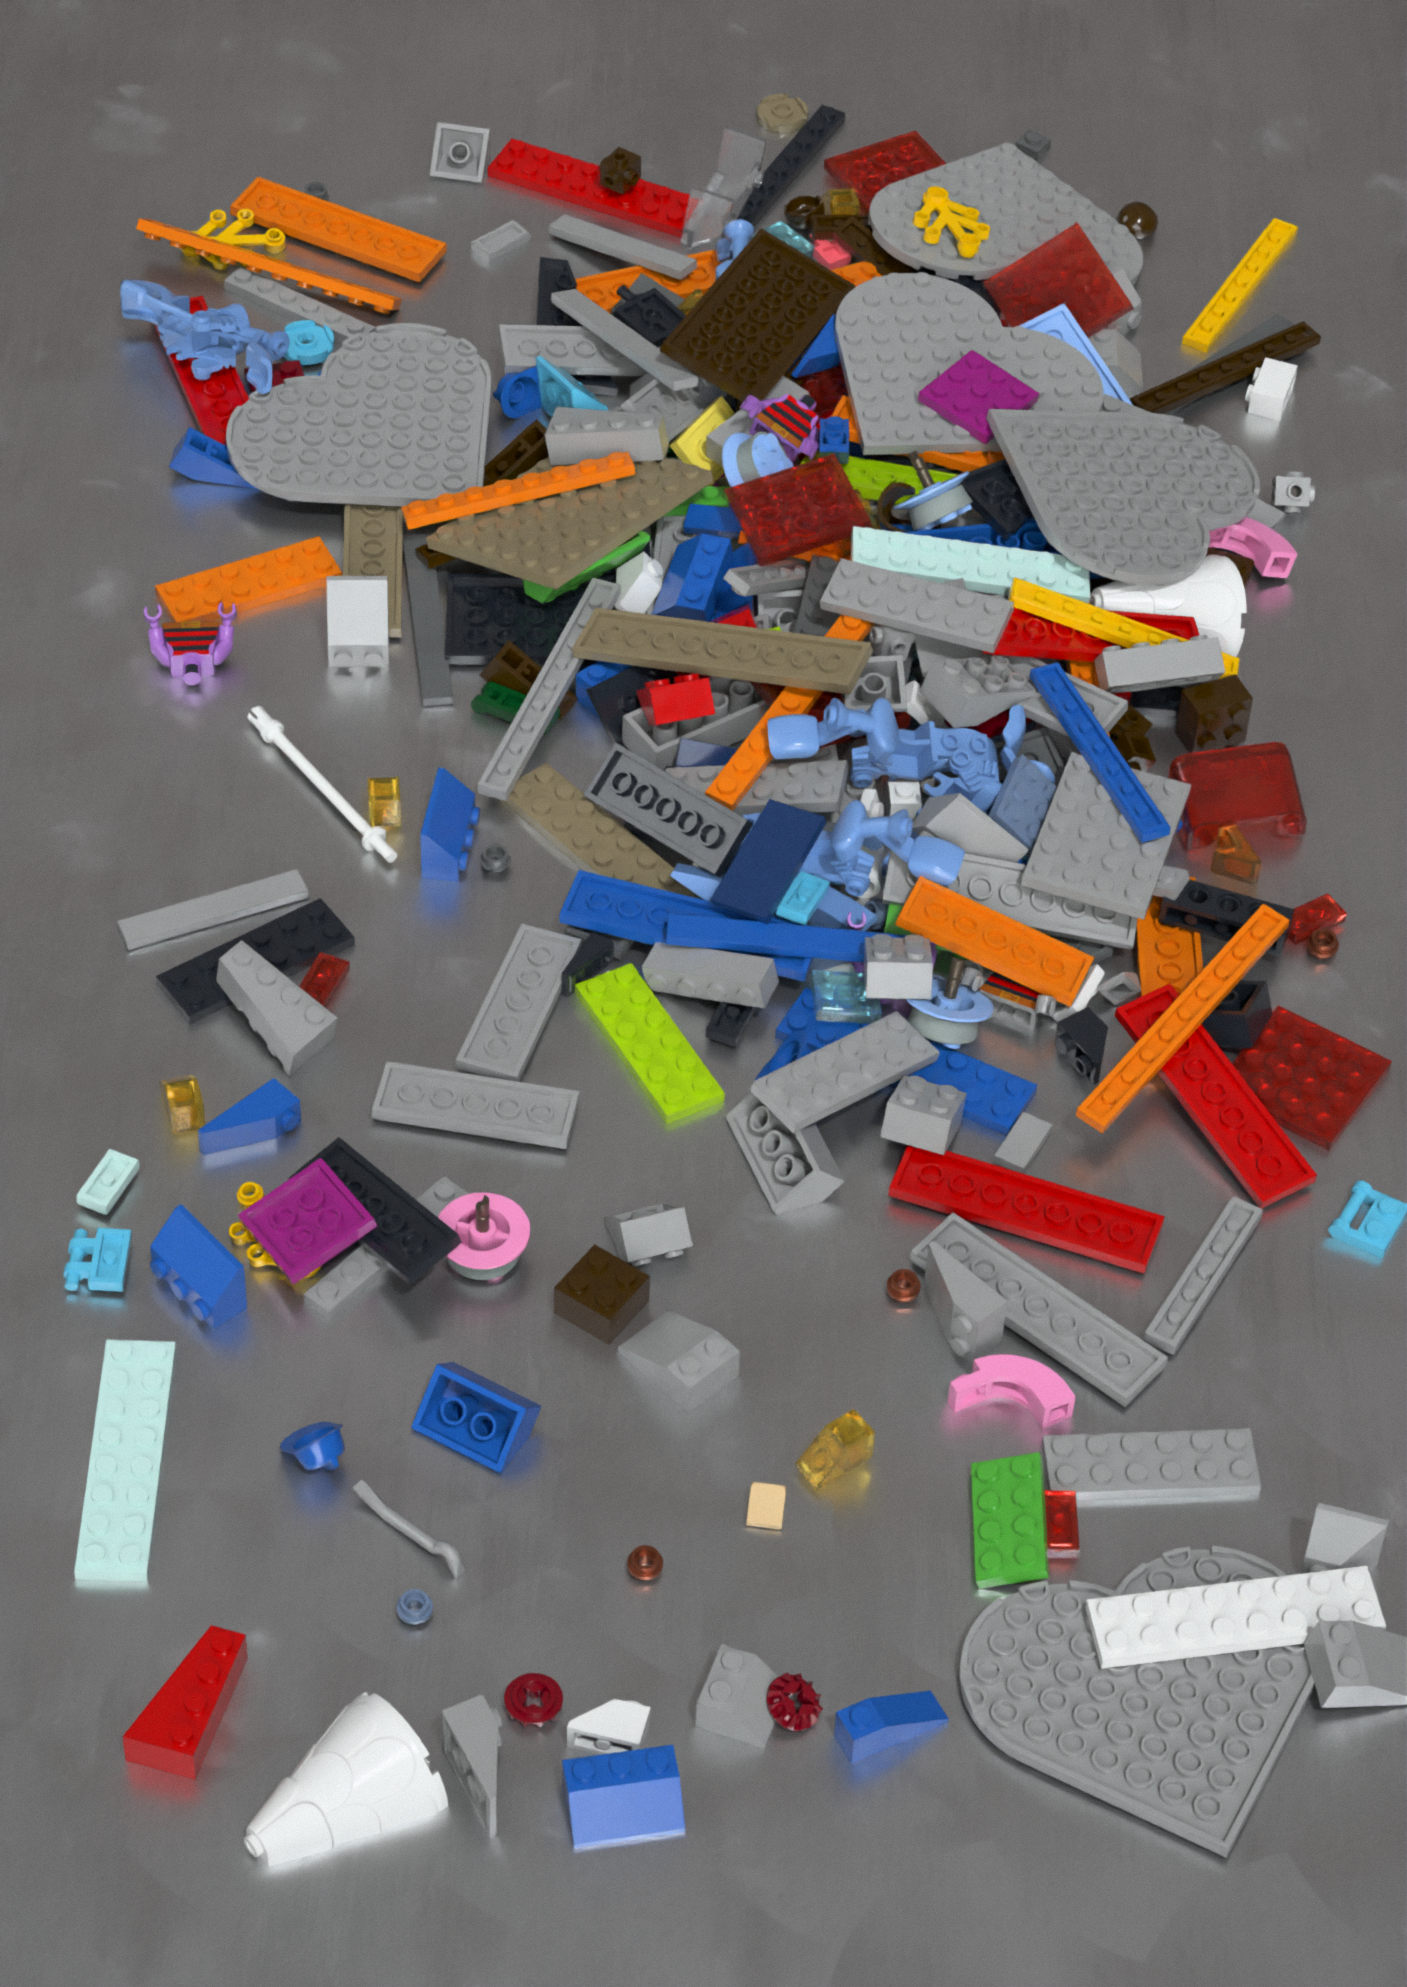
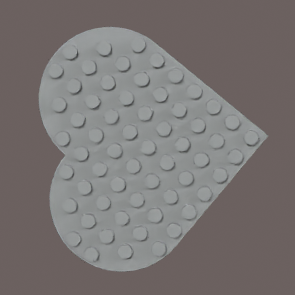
M1009 142L891 183L875 195L870 205L868 225H871L873 229L872 235L877 243L886 252L904 264L917 270L921 266L935 270V275L940 277L958 279L959 275H973L974 280H982L1005 275L1034 291L1036 287L1051 291L1050 296L1073 300L1074 295L1084 296L1087 289L1117 266L1124 269L1132 285H1134L1143 265V252L1136 238L1129 232L1128 227L1119 224L1107 212L1098 208L1088 198L1083 197L1072 189L1070 185L1061 181L1051 171L1046 170L1035 162L1033 158L1027 156ZM929 187H942L948 191V197L951 201L977 209L980 212L978 223H985L990 226L988 239L981 240L979 251L974 257L966 258L959 254L957 248L958 241L947 225L941 231L940 240L936 244L924 241L925 228H918L913 225L914 213L920 211L925 205L922 198ZM937 211L930 215L928 227L938 218L939 213ZM951 211L952 213L962 216V214ZM962 227L965 233L973 234L972 230Z
M924 272L890 273L858 285L844 297L838 307L834 327L835 340L863 455L909 454L917 451L918 454L925 451H938L942 453L1002 451L995 437L985 445L971 436L965 429L953 424L918 401L919 391L971 350H974L1040 393L1038 402L1028 410L1101 411L1103 402L1101 378L1093 364L1080 351L1070 344L1046 333L1026 329L1022 326L1003 327L997 313L982 297L967 287L951 280L928 275Z
M397 323L377 326L376 331L365 335L359 332L344 340L342 347L335 353L331 352L322 367L320 376H298L284 379V384L272 387L268 393L261 394L254 391L249 395V400L246 403L235 408L226 429V446L230 462L238 474L252 486L288 501L406 506L416 500L426 501L435 499L445 493L455 494L466 491L470 487H483L491 403L490 368L487 361L478 355L477 348L463 337L456 339L447 335V330L435 326Z
M989 409L986 420L1047 542L1077 565L1098 575L1122 581L1130 586L1136 584L1162 586L1192 575L1200 568L1206 557L1210 544L1209 531L1231 526L1245 519L1253 510L1260 491L1259 476L1246 454L1236 445L1230 447L1221 441V434L1203 425H1200L1197 429L1183 424L1184 419L1158 413Z
M1190 1546L1162 1552L1160 1558L1147 1564L1143 1562L1132 1570L1116 1591L1096 1584L1070 1580L1069 1584L1048 1585L1047 1581L1019 1587L1018 1592L1004 1599L1001 1597L996 1599L977 1617L965 1638L959 1668L960 1687L965 1706L980 1731L997 1748L1032 1768L1226 1858L1315 1687L1304 1644L1101 1669L1085 1609L1088 1599L1286 1576L1283 1571L1257 1556L1221 1546H1212L1211 1550H1191Z

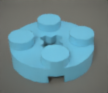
M300 320L284 327L285 332L289 335L290 343L283 358L288 361L299 360L301 367L325 362L329 354L334 350V334L324 324L322 328L315 326V321Z

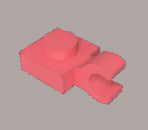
M815 239L813 243L808 245L811 252H813V257L829 270L851 263L852 255L836 240L829 242L828 239Z

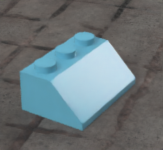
M542 356L535 357L541 408L551 418L556 407L608 411L605 404H602L593 393H590L583 387L581 382H578L569 373Z

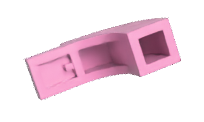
M1246 517L1231 526L1209 531V547L1227 549L1244 557L1251 558L1262 576L1288 578L1297 552L1284 537L1268 526Z
M998 1354L974 1359L971 1374L960 1375L954 1381H951L948 1404L955 1413L988 1399H1011L1025 1406L1034 1416L1040 1427L1044 1429L1072 1417L1076 1396L1066 1382L1044 1364L1022 1356Z

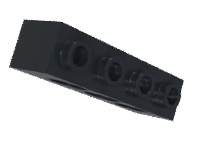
M1189 880L1176 900L1163 897L1158 922L1229 942L1264 903L1290 920L1288 928L1265 952L1281 957L1291 930L1295 909Z

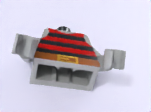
M966 967L960 980L961 985H969L975 992L979 990L981 994L993 1004L992 1017L1034 1031L1039 1013L1053 1017L1057 1007L1056 998L1043 995L992 970L982 973L977 969Z

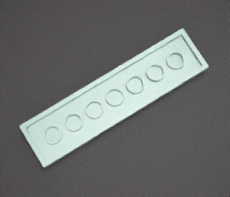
M853 526L851 561L938 583L963 578L966 589L969 591L1009 596L1011 583L1016 577L1088 604L1090 601L1089 570L1077 565L1064 555L966 542L956 539L936 538L927 535L907 534L898 531L878 530L869 527Z
M106 1339L74 1569L75 1579L148 1582L176 1357V1342Z

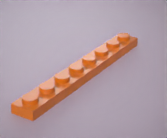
M614 452L607 457L595 460L585 459L575 465L556 466L550 471L542 473H527L523 477L513 480L503 479L484 487L474 486L466 489V491L455 494H441L435 499L426 501L416 500L406 506H402L401 509L406 526L410 530L636 475L634 463L628 452Z

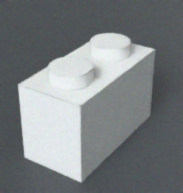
M1265 357L1262 367H1256L1252 381L1254 385L1249 384L1245 401H1249L1248 413L1281 421L1294 389L1298 365Z

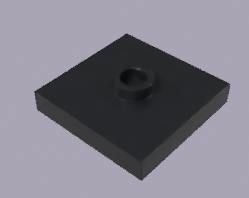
M631 666L586 689L611 744L622 741L623 715L642 707L636 690L645 689L644 683L647 680L640 666Z

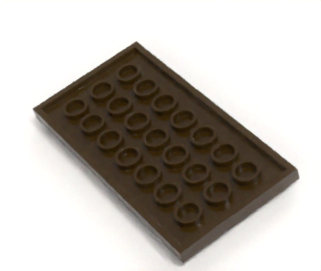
M761 228L662 343L659 351L742 402L748 395L756 397L759 401L766 400L817 338L831 316L837 313L841 301L856 285Z

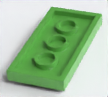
M1040 1452L971 1463L975 1576L979 1589L1049 1578L1044 1469Z

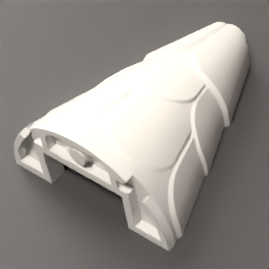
M1208 555L1205 557L1200 568L1192 575L1162 586L1142 584L1130 586L1116 580L1095 588L1090 594L1091 605L1108 611L1194 617L1200 635H1207L1208 638L1218 637L1221 652L1237 657L1245 633V628H1240L1242 621L1241 613H1247L1246 595L1237 567L1226 556Z
M363 1692L344 1707L319 1741L310 1747L291 1775L281 1780L247 1826L244 1843L254 1857L260 1856L268 1866L328 1851L333 1849L334 1845L379 1834L382 1830L436 1815L438 1811L448 1807L447 1794L439 1772L436 1770L432 1773L430 1772L429 1761L425 1758L430 1754L408 1722L385 1699L375 1693L369 1696L367 1692Z

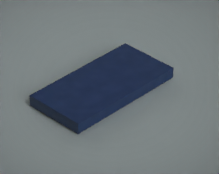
M769 799L712 896L711 902L713 906L769 924L827 823L825 817Z

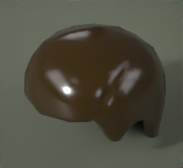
M798 196L790 200L787 205H784V214L790 226L797 230H810L808 223L810 215H824L825 207L820 196Z
M1135 201L1126 204L1116 217V221L1128 227L1129 232L1136 239L1149 238L1158 226L1157 214L1150 206L1143 202Z

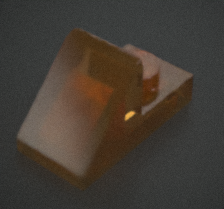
M1233 820L1222 822L1219 837H1217L1218 849L1213 852L1211 872L1248 884L1258 883L1262 861Z

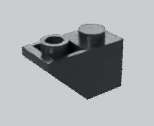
M1088 1006L1057 1022L1055 1045L1061 1054H1065L1074 1063L1077 1071L1081 1075H1085L1094 1085L1099 1082L1108 1026Z

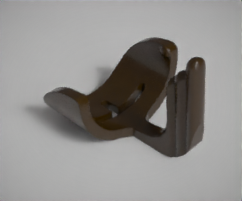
M902 482L892 483L883 490L879 497L878 516L888 531L907 532L891 524L912 526L911 520L898 519L891 514V509L898 499L906 495H915V488L909 484ZM941 524L936 525L932 529H940Z

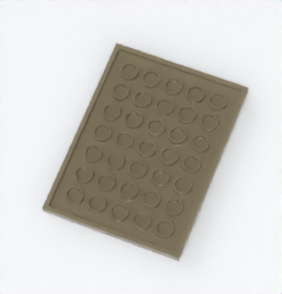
M547 457L525 473L519 474L517 478H521L527 473H542L550 471L556 466L570 465H550V459ZM664 457V460L633 461L636 475L455 518L426 538L429 549L556 590L712 483V471Z

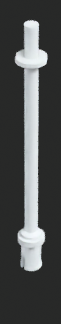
M262 706L252 708L251 711L257 718L248 713L247 719L261 732V738L266 743L274 742L363 835L362 846L367 851L376 849L389 863L395 861L398 855L385 841L386 830L382 826L372 828L286 738L283 734L284 726L281 722L273 720Z

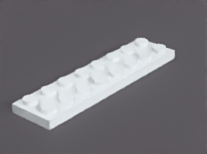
M1368 1566L1088 1599L1085 1606L1101 1669L1304 1644L1318 1621L1352 1620L1379 1629H1386V1623Z

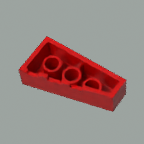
M213 1625L208 1628L122 1736L125 1761L196 1780L248 1660L246 1634Z

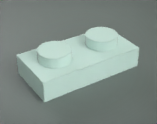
M109 1149L76 1195L77 1204L107 1215L140 1169L139 1160Z

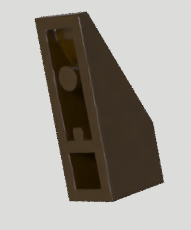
M537 419L485 466L483 487L503 479H516L519 474L525 473L539 461L549 457L545 438L547 429Z
M508 640L479 676L486 682H494L527 695L542 667ZM567 690L558 706L560 708V717L558 719L561 720L578 699L569 690Z

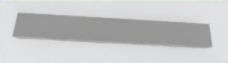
M571 289L552 293L551 302L671 390L677 391L693 388L698 385L697 375L661 353L659 348L578 290Z

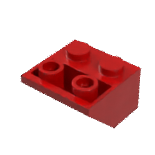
M699 673L674 677L673 684H670L669 679L645 682V689L636 690L649 726L715 714L709 678L699 679Z

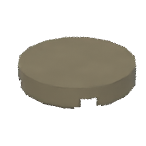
M781 93L767 96L760 101V105H757L756 108L758 123L763 128L772 132H795L800 130L808 121L809 110L807 104L798 97H795V99L789 98L788 94Z

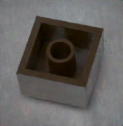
M1236 674L1184 689L1181 693L1175 734L1192 757L1244 742L1246 740L1253 697Z
M594 1244L554 1287V1313L610 1345L649 1302L650 1276Z

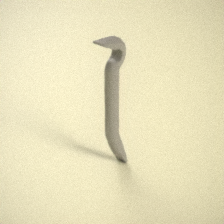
M360 1480L353 1486V1490L384 1521L430 1553L444 1556L455 1579L465 1572L462 1556L452 1544L444 1540H437L389 1507L363 1480Z

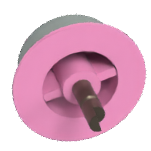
M482 1192L461 1196L450 1202L438 1216L440 1220L458 1233L462 1241L461 1244L446 1255L448 1263L457 1273L470 1279L496 1280L501 1278L516 1265L520 1254L525 1250L530 1239V1223L524 1210L511 1199L499 1194Z

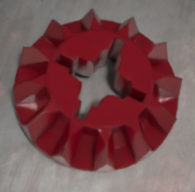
M787 1672L770 1684L767 1691V1705L771 1715L781 1726L792 1731H803L810 1728L818 1721L817 1718L823 1710L819 1705L821 1694H816L812 1688L813 1681H805L802 1679L801 1673L789 1675ZM795 1693L797 1694L798 1701L803 1703L798 1708L794 1707V1701L789 1699Z
M527 1673L515 1678L508 1685L504 1694V1705L510 1714L511 1720L517 1719L521 1721L524 1727L527 1724H537L541 1727L548 1720L554 1722L557 1713L562 1711L563 1693L558 1683L551 1677L540 1673ZM527 1697L532 1699L540 1697V1706L535 1704L527 1706Z

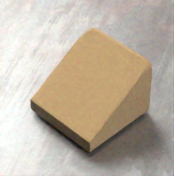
M752 1482L746 1525L781 1530L786 1486Z

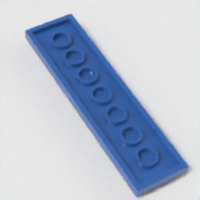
M578 870L559 914L560 923L654 945L655 942L666 943L668 913L748 921L757 920L713 906L711 901ZM772 917L770 923L802 925L777 917ZM713 949L773 958L778 976L803 982L806 981L814 959L810 957Z
M805 988L776 1028L775 1038L784 1041L793 1032L802 1030L807 1035L806 1045L814 1052L880 1019ZM927 1039L940 1052L937 1061L908 1076H919L927 1082L940 1086L951 1085L957 1088L958 1091L967 1093L962 1117L1007 1136L1022 1112H1025L1037 1092V1084ZM901 1079L888 1086L896 1089Z

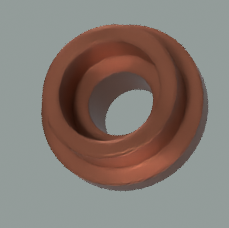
M1317 929L1308 937L1307 949L1316 957L1329 958L1338 951L1339 942L1337 937L1329 929Z
M899 1269L887 1280V1292L895 1300L911 1301L920 1293V1280L911 1270Z
M642 1545L635 1548L629 1555L627 1568L633 1577L640 1580H651L662 1572L663 1558L654 1547ZM647 1563L649 1566H642L641 1564Z

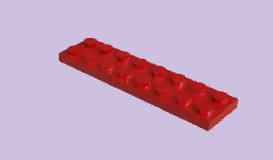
M513 138L488 166L489 177L682 238L704 209V199L643 179H639L635 186L630 187L624 194H620L600 185L601 173L599 172L598 165Z
M203 295L190 298L191 314L194 315L196 311H207L208 306ZM154 324V327H155V329H156V331H157V333H158V336H159V338H160V332L158 331V326ZM179 353L167 355L200 432L226 446V429L231 414L238 405L242 406L249 400L236 368L231 365L229 368L223 366L219 371L211 373L209 379L199 380L194 377L191 368L192 361L198 358L177 360L176 355Z
M1014 607V611L995 652L982 651V653L1094 662L1103 652L1104 648L1120 645ZM1110 611L1187 640L1200 635L1194 617Z
M1169 983L1116 1008L1115 1017L1136 1044L1180 995ZM1201 1024L1158 1071L1160 1077L1259 1208L1262 1209L1315 1183L1317 1178L1315 1171Z
M909 1145L889 1186L888 1196L946 1214L953 1212L969 1221L1145 1274L1165 1218V1216L950 1151H946L944 1155Z

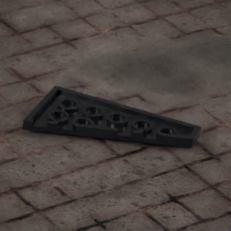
M540 257L536 325L583 326L551 302L552 293L577 288V283L568 260ZM571 375L578 382H581L583 387L590 393L617 396L618 387L616 382L612 381L611 376Z
M1006 459L970 471L969 475L960 483L973 501L970 503L972 508L1005 541L1033 517Z

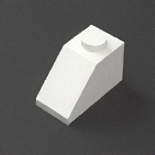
M642 552L617 568L616 584H620L621 594L615 603L617 610L643 614L647 611L662 587L663 569L657 560H652L645 552Z
M884 781L883 788L887 816H892L896 812L906 809L909 813V818H912L914 823L917 818L916 812L922 807L919 781Z
M613 1699L569 1721L567 1726V1747L598 1755L643 1749L650 1728L651 1707L643 1706L637 1701Z

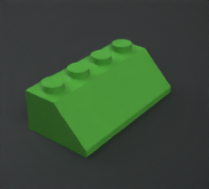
M640 531L556 590L523 579L525 594L542 604L550 602L555 597L569 590H574L580 584L592 578H598L604 572L614 567L622 566L628 560L639 555L650 541V535Z

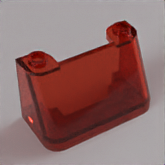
M1270 742L1187 753L1176 757L1171 762L1168 778L1192 785L1181 817L1183 827L1178 831L1186 850L1210 846L1217 839L1219 828L1276 820V828L1280 835L1297 836L1305 834L1307 825L1306 815L1292 758L1285 744Z

